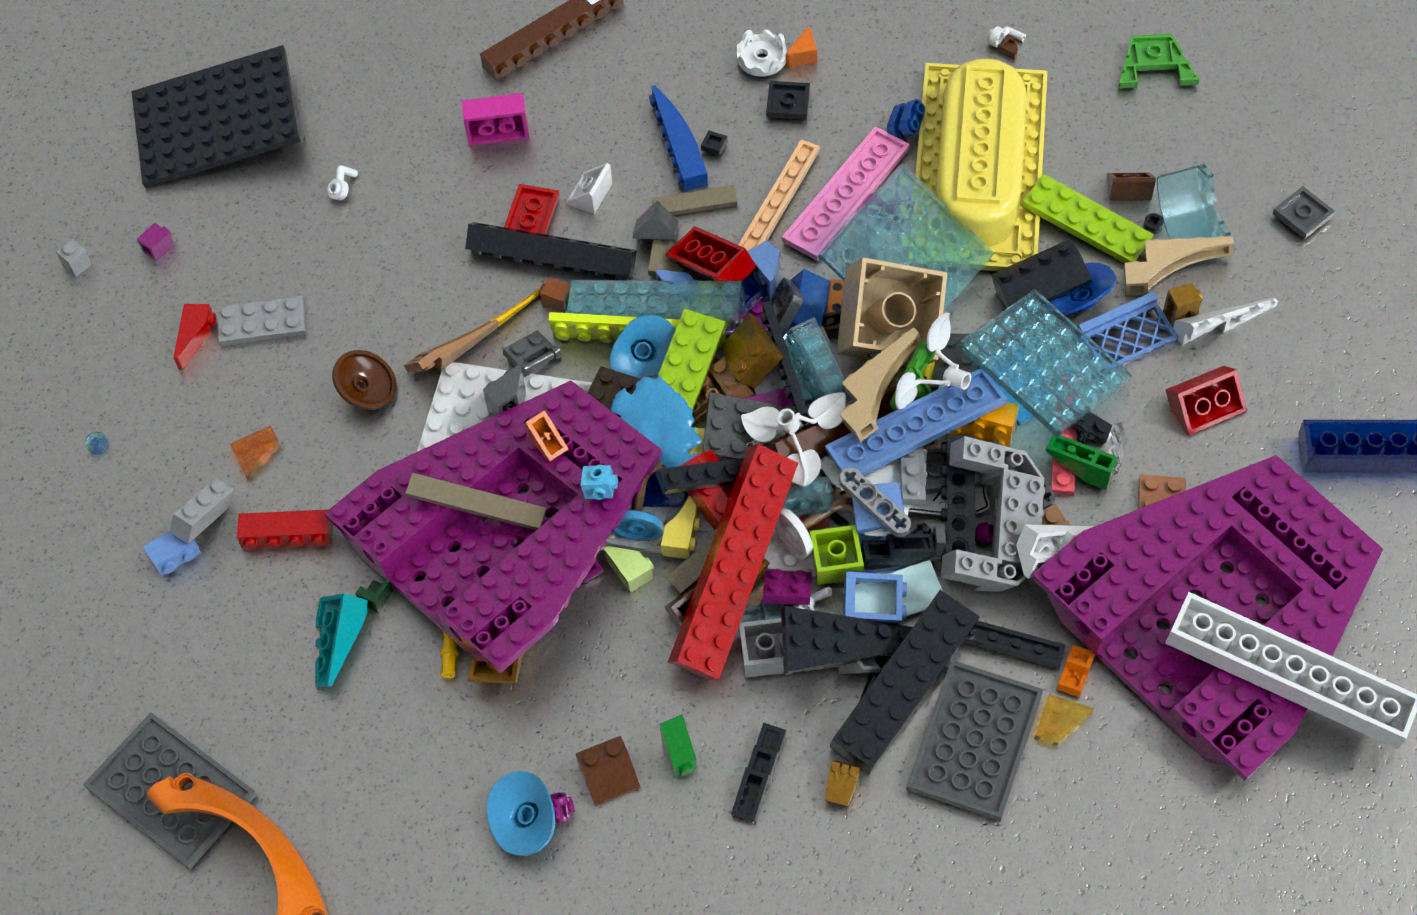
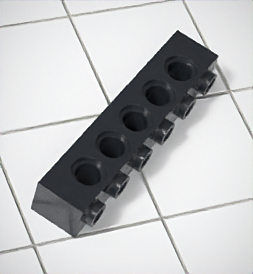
M947 434L945 442H941V456H945V464H941V478H945V486H941V500H945V508H941V522H945L946 535L945 553L942 556L953 551V545H960L964 551L975 553V471L949 465L951 443L964 436L975 439V435ZM952 479H961L963 481V485H954ZM959 500L963 503L964 507L960 509L955 508L952 505V501ZM958 522L962 524L964 529L956 531L953 529L952 524Z

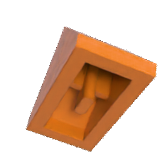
M807 27L786 52V67L788 68L817 63V47L811 28Z
M545 410L525 422L531 442L549 462L568 450L567 445Z

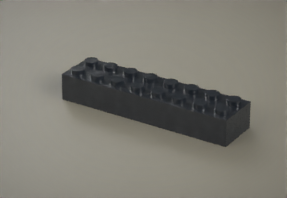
M939 590L833 737L830 748L870 775L976 626L980 616L942 590Z

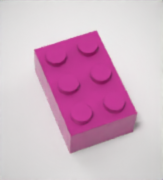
M523 93L462 100L463 121L469 146L529 138Z

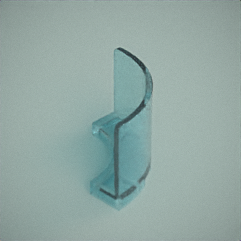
M1205 164L1157 177L1159 206L1169 239L1231 236V232L1227 228L1221 213H1216L1213 202L1217 200L1214 190V175Z

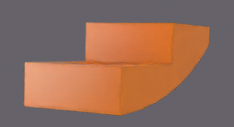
M1073 645L1056 690L1079 698L1095 654L1090 650Z

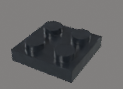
M770 81L766 118L807 120L810 83Z

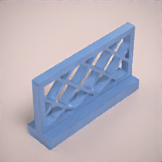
M1154 291L1078 325L1074 335L1078 341L1083 342L1101 374L1178 340V335L1157 303L1158 297ZM1154 310L1158 316L1157 322L1145 319L1146 313ZM1129 320L1140 322L1139 329L1135 330L1126 327ZM1143 323L1155 327L1153 335L1141 332ZM1112 328L1121 330L1120 339L1108 336V331ZM1158 328L1166 330L1170 337L1166 339L1157 337ZM1124 332L1136 335L1134 344L1122 340ZM1092 337L1103 339L1101 348L1092 345L1089 339ZM1139 337L1151 340L1150 346L1142 347L1137 345ZM1106 340L1118 344L1116 352L1103 349ZM1120 346L1132 348L1131 355L1119 354ZM1105 354L1114 357L1113 362L1104 366L1100 359L1101 355Z

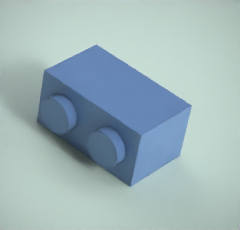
M169 531L143 546L145 553L161 577L173 572L178 566L193 560L201 553L194 539L187 544Z

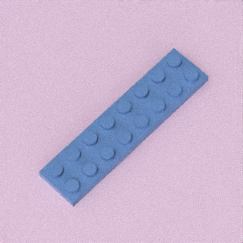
M982 367L970 373L971 382L967 389L962 390L953 386H944L906 405L905 408L898 409L876 420L879 429L861 443L852 433H849L825 445V450L840 473L843 469L852 467L864 476L1006 405L1007 397L985 368ZM846 476V481H854V476L850 478Z

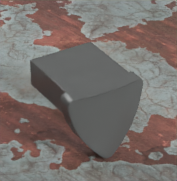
M935 524L932 535L936 554L927 559L940 562L946 546L944 524Z

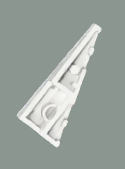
M1025 524L1016 544L1024 576L1030 579L1037 569L1078 534L1094 526Z

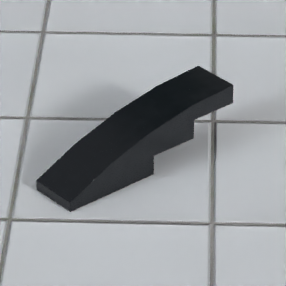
M763 723L748 767L745 768L731 815L755 822L774 772L787 730Z

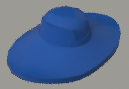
M1086 263L1085 265L1093 282L1043 305L1049 312L1056 315H1067L1076 311L1085 312L1095 306L1099 299L1107 295L1115 287L1117 278L1114 271L1102 263Z

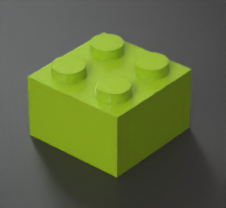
M856 525L810 531V538L813 544L812 559L817 585L842 582L846 572L864 573V563Z

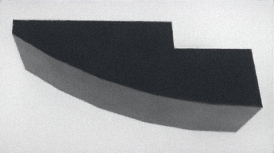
M887 534L885 540H862L861 553L864 570L892 568L934 556L936 548L933 535L908 534L904 537H896L893 534Z

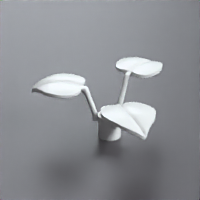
M944 313L939 316L931 325L927 335L928 350L935 351L937 356L950 365L944 372L943 380H915L914 373H905L900 378L896 388V408L903 409L906 405L913 402L917 395L918 384L939 385L938 389L944 386H953L962 390L968 388L971 382V374L958 369L959 365L953 363L940 351L947 345L950 338V313Z
M832 393L815 400L808 409V413L813 419L801 416L800 413L795 414L791 409H783L779 412L774 407L759 408L753 412L741 415V419L747 433L754 440L761 443L774 440L777 430L783 429L791 435L798 454L788 456V458L798 462L792 483L804 487L811 484L817 478L821 469V460L816 451L812 449L802 452L795 435L800 426L799 420L811 424L818 422L819 426L823 429L837 427L843 421L840 413L846 407L845 393Z

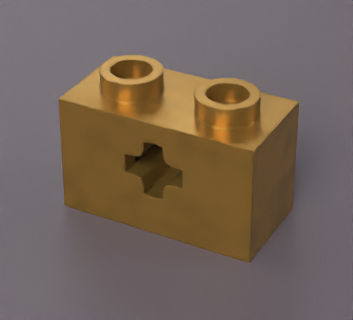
M1193 282L1168 290L1163 313L1172 327H1174L1175 320L1199 314V308L1203 300L1200 290L1195 288Z

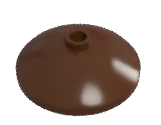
M364 350L349 351L343 354L333 367L332 380L335 389L352 406L364 410L379 409L387 405L395 394L396 378L394 372L385 360L372 352Z

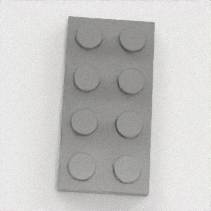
M295 296L218 306L220 346L306 335L304 297Z

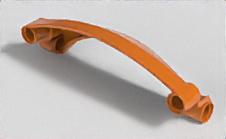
M183 773L175 779L169 776L155 783L148 790L147 798L163 814L176 812L212 814L235 823L248 832L262 847L272 866L278 893L277 915H329L318 885L299 852L279 827L254 806L230 791L196 778L190 773ZM193 783L191 789L183 791L186 784Z

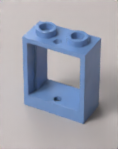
M846 572L844 577L843 615L900 625L902 619H906V605H902V597H906L907 583L903 582V575ZM856 582L895 584V614L855 612Z

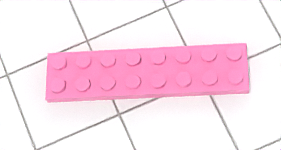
M875 126L782 236V242L817 261L866 203L871 194L876 191L910 150V144Z

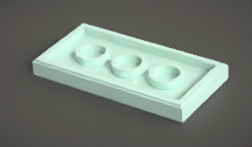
M930 560L889 573L903 575V582L907 583L906 597H902V605H906V618L924 612L939 590H942ZM862 582L855 585V612L895 614V584Z

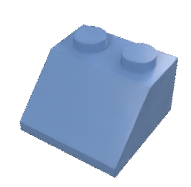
M767 240L748 250L757 267L747 278L765 301H771L773 305L776 289L780 281L781 254L776 246L773 247Z

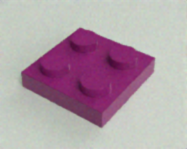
M766 570L763 603L810 605L812 572H805L803 570Z

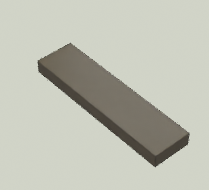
M734 185L652 198V205L658 200L673 216L738 206Z

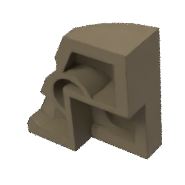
M653 239L648 275L656 276L655 271L659 269L687 273L683 264L665 255L675 245L668 239Z

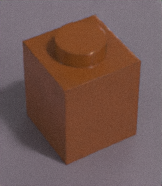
M549 277L539 290L542 306L566 313L574 299L573 285Z

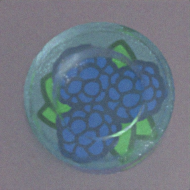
M93 432L86 437L85 446L91 454L97 455L107 450L109 441L104 433Z

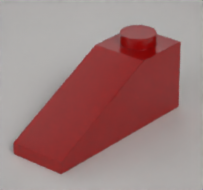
M184 304L173 356L178 369H184L210 336L212 326L216 324V314L212 312L210 304Z

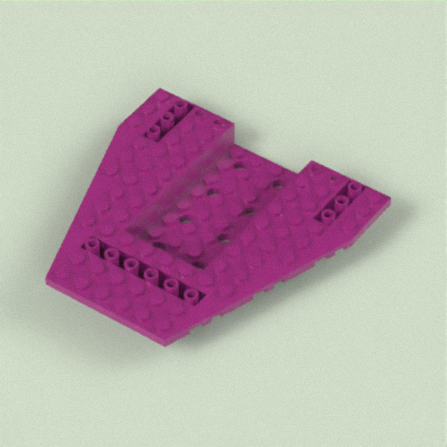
M570 380L377 470L324 514L341 531L343 536L367 564L384 579L390 581L395 589L471 657L479 662H488L499 673H502L556 625L559 620L558 616L562 609H566L572 593L580 587L595 563L596 555L605 547L608 536L612 531H615L632 504V498L635 494L639 493L642 488V482L647 475L651 474L663 454L661 448ZM543 410L546 411L568 447L567 451L550 462L531 442L525 425L526 421ZM611 465L613 474H616L618 478V487L614 489L613 498L601 500L585 499L581 488L583 466ZM412 473L542 506L546 508V513L542 526L537 530H532L498 520L484 523L487 517L407 497L405 493ZM522 489H529L525 494H518ZM551 513H556L551 518H547ZM522 542L517 547H513L515 543ZM460 546L458 551L450 552L453 547ZM488 571L482 577H479V574L481 572ZM418 576H425L424 580L420 582L415 581ZM453 601L447 607H444L446 602Z
M1275 455L1082 531L1037 569L1031 578L1048 593V598L1061 623L1200 756L1223 765L1227 764L1246 781L1296 733L1307 708L1205 661L1201 664L1195 663L1192 660V655L1165 644L1188 592L1195 593L1201 598L1333 656L1383 548L1282 459ZM1220 566H1229L1232 569V573L1222 572ZM1255 598H1264L1267 601V605H1259ZM1165 622L1169 629L1165 631L1160 630L1156 623ZM1124 651H1133L1136 658L1133 660L1127 659L1124 656ZM1159 685H1169L1171 692L1163 693L1159 689Z

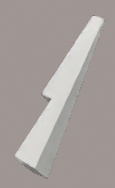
M1269 298L1175 320L1173 329L1179 337L1178 341L1181 345H1184L1217 327L1224 333L1277 306L1278 301L1276 298Z

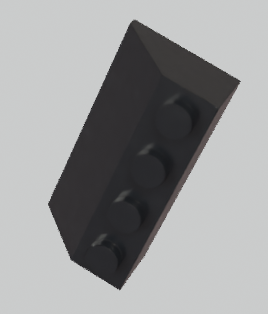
M1070 239L991 274L996 293L1013 318L1093 282L1079 250Z

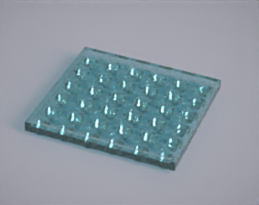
M902 163L818 257L844 282L846 268L863 257L947 272L944 301L945 311L995 253L967 226L950 213L949 208Z
M1036 289L962 339L957 346L1056 437H1059L1132 378V375Z

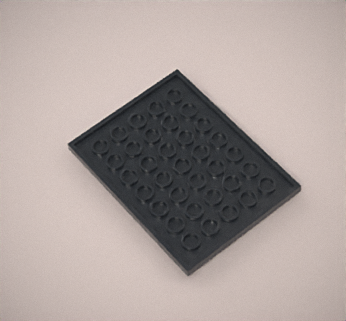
M284 45L131 91L142 184L145 188L301 142L287 53Z

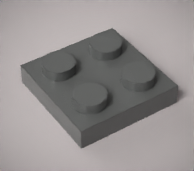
M1304 186L1273 210V215L1304 239L1331 219L1335 213L1331 207Z

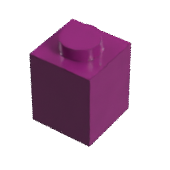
M156 223L137 238L141 250L155 261H158L174 246L171 238L172 233L164 226L160 227Z

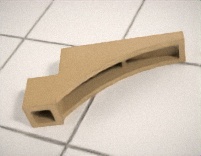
M1233 236L1146 240L1144 250L1145 262L1133 261L1125 263V295L1144 296L1160 280L1185 266L1203 260L1232 256Z
M914 327L908 332L903 333L894 343L886 346L873 359L866 361L855 373L849 374L842 382L846 393L854 403L846 406L843 412L840 413L844 425L860 443L879 429L876 420L884 393L893 376L901 365L915 352L921 341L920 334Z

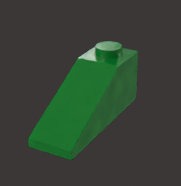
M1056 433L1053 434L1046 447L1047 453L1081 480L1107 490L1119 457Z
M681 714L659 724L663 753L675 777L689 775L697 768L696 756L684 717Z

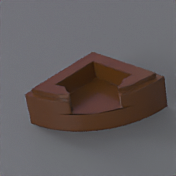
M1008 35L998 46L997 52L1015 60L1018 53L1016 40L1011 35Z

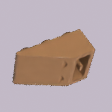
M725 356L709 368L692 413L694 418L693 424L706 420L710 392L743 399L755 396L748 385L736 379L728 368Z

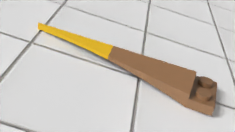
M540 288L487 323L449 342L419 353L403 366L408 373L414 371L419 373L422 370L427 371L432 367L442 371L539 297Z

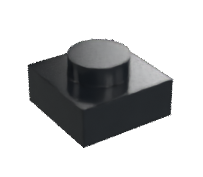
M708 130L701 144V151L720 156L728 142V136Z

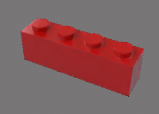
M329 509L241 513L238 515L236 538L241 548L248 550L261 547L276 549L282 546L298 548L303 545L320 547L325 544H332L333 524L324 514Z

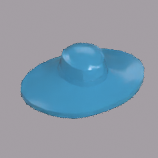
M646 314L633 319L625 326L612 347L610 368L640 379L643 377L657 379L675 333V328L669 321L654 314Z
M517 771L501 777L493 785L487 800V817L490 829L497 843L506 852L516 856H529L542 850L549 843L555 829L554 806L544 782L533 773Z

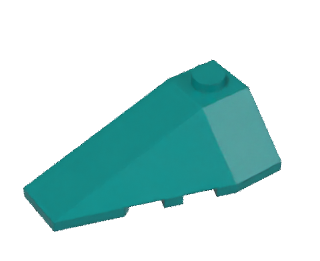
M345 593L320 598L316 616V628H320V638L316 639V647L320 651L315 661V687H332L364 624L368 612V600Z

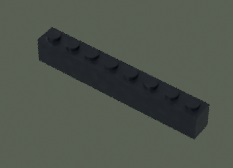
M477 222L468 224L465 249L472 250V254L484 255L485 252L491 253L494 258L504 259L505 256L512 257V261L516 262L531 260L532 264L545 266V263L553 264V268L556 269L571 267L574 272L586 273V270L594 271L596 276L605 277L606 274L614 275L615 279L627 280V277L629 278L634 275L637 250Z

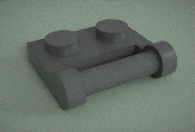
M538 330L503 349V355L515 367L519 365L524 376L530 375L533 372L532 370L548 361L556 360L562 356L560 349L557 346H553ZM546 352V353L543 354L542 356H540V357H538V358H536V359H534V360H532L531 362L528 363V361H530L531 359H533V358H535V357L541 355L542 353Z

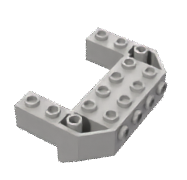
M964 436L951 443L949 465L980 472L981 484L996 487L992 555L989 557L957 549L942 556L941 578L972 584L975 591L1001 592L1018 586L1027 578L1023 573L1016 544L1025 524H1042L1044 515L1042 507L1045 494L1044 477L1026 451Z

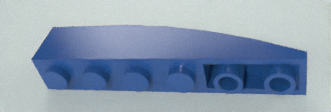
M655 85L651 86L650 104L651 107L656 108L654 110L656 122L661 123L659 128L662 138L666 137L665 147L667 153L672 155L670 157L672 168L677 169L675 175L678 185L682 184L684 192L708 186L707 171L689 126L672 102Z

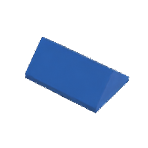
M803 269L791 279L802 292L804 298L785 336L823 326L831 285L829 280L806 269Z

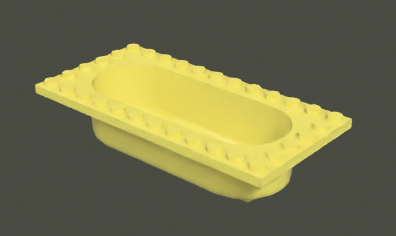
M989 58L975 59L961 65L925 63L922 96L925 115L919 130L907 265L1000 271L1038 253L1040 216L1021 205L1042 176L1048 71L1014 69L1004 62Z

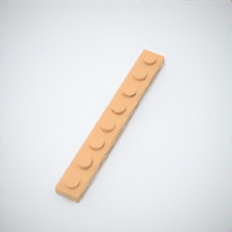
M802 139L800 140L738 244L739 246L746 248L748 251L768 240L820 152V146Z

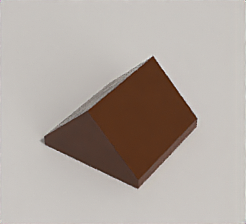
M1149 172L1107 173L1109 201L1152 200L1156 177Z

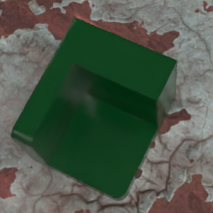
M385 579L382 584L372 581L367 589L360 586L355 594L356 597L368 600L367 608L379 613L392 594L393 589L390 581Z

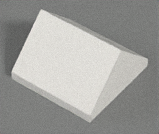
M605 163L583 172L565 203L595 214L612 185L610 165Z

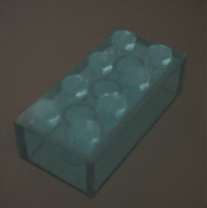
M815 317L791 327L783 338L788 353L790 352L794 359L792 362L795 370L798 373L800 372L804 379L802 383L805 390L810 392L814 399L812 403L828 394L845 393L846 404H848L852 399L843 387L842 382L845 378Z

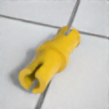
M443 631V648L440 650V657H442L440 676L443 678H454L456 676V658L459 656V651L457 650V643Z

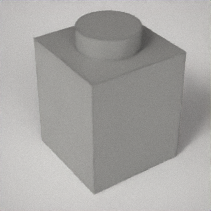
M73 239L56 251L63 267L75 277L92 265L86 250Z

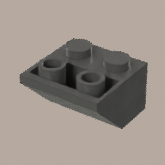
M519 365L507 370L503 376L488 383L483 389L487 410L492 417L525 402L526 387L522 368Z

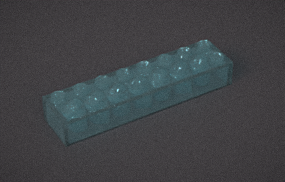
M571 280L567 313L627 317L654 314L664 319H680L683 310L688 309L726 321L725 332H734L743 320L745 292L741 281Z

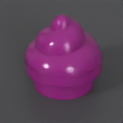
M987 522L979 523L975 528V541L981 545L992 543L993 525Z

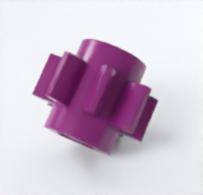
M563 792L551 794L550 797L555 811V822L560 823L569 820L570 813L575 812L572 797L567 798L566 793Z

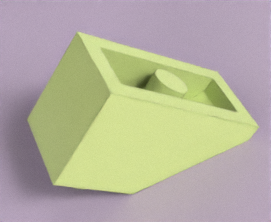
M611 546L604 548L606 561L630 593L653 579L652 569H654V566L648 557H643L640 551Z

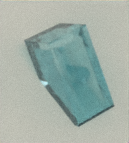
M817 477L804 487L796 485L788 491L783 508L792 511L795 515L830 513L835 492L829 477Z

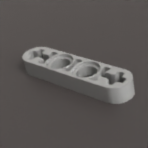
M852 467L843 469L839 478L840 486L894 536L904 537L908 535L911 528L910 518L857 469ZM846 476L849 478L854 476L855 484L852 481L846 482ZM870 490L873 493V497L863 499L860 496L861 491ZM880 505H886L890 508V512L886 515H881L877 512V508ZM894 513H895V518H894V519H895L898 523H902V522L905 523V524H904V529H903L902 527H899L898 529L896 528V522L892 519V516L894 515Z

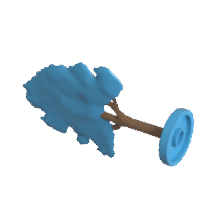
M658 376L657 379L643 377L636 383V389L632 395L626 392V388H623L615 395L611 411L620 415L621 419L662 450L663 455L651 474L659 469L681 466L699 454H688L689 450L702 443V439L696 433L695 428L692 427L694 422L692 408L688 406V403L681 397L680 393H676L661 376ZM647 475L642 482V488L639 493L634 495L632 510H627L615 531H612L615 535L634 541H651L662 536L664 527L662 521L656 516L642 511L646 484L650 475Z

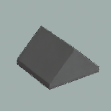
M657 200L636 220L633 239H675L678 220Z

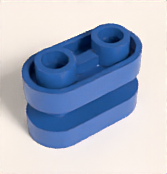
M914 99L907 103L895 105L887 124V133L899 139H903L905 136L916 135L925 115L924 104L920 100Z

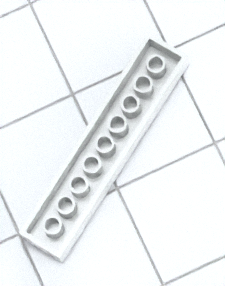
M1188 592L1165 642L1167 645L1396 749L1406 740L1417 712V694Z

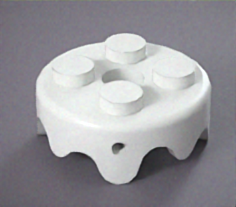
M747 30L741 42L737 44L738 64L742 70L750 75L758 77L770 76L780 71L786 63L787 49L784 36L781 33L776 36L769 30H763L762 33L755 35L752 30ZM759 54L767 55L764 58L758 57Z

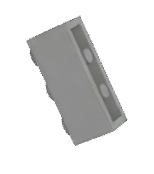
M215 478L173 514L169 532L189 544L230 507L234 489Z

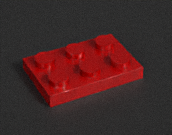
M519 184L504 227L547 234L560 196L559 190Z

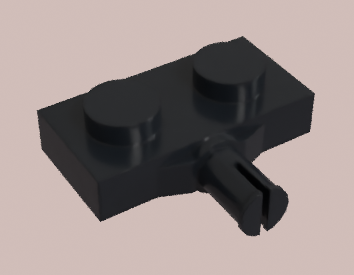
M1075 402L1070 407L1064 421L1065 424L1072 427L1079 434L1077 442L1085 444L1087 439H1091L1103 445L1107 441L1113 426Z

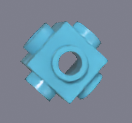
M611 465L583 466L581 488L585 499L601 500L613 498L614 489L618 487V478L616 474H613Z

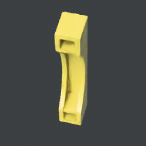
M695 428L696 433L702 439V443L689 450L688 454L702 453L704 428ZM690 496L679 513L665 525L661 542L663 556L687 559L691 556V551L696 550L697 538L694 536L695 531L700 530L701 517H699V508Z

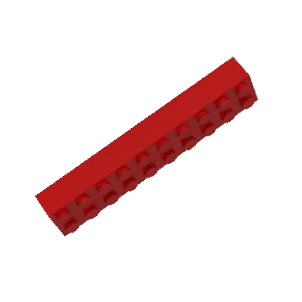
M760 444L748 447L667 663L709 681L720 679L798 462Z

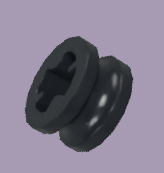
M1156 213L1148 214L1145 217L1143 228L1154 235L1160 233L1164 223L1163 217ZM1150 222L1157 223V226L1150 225Z

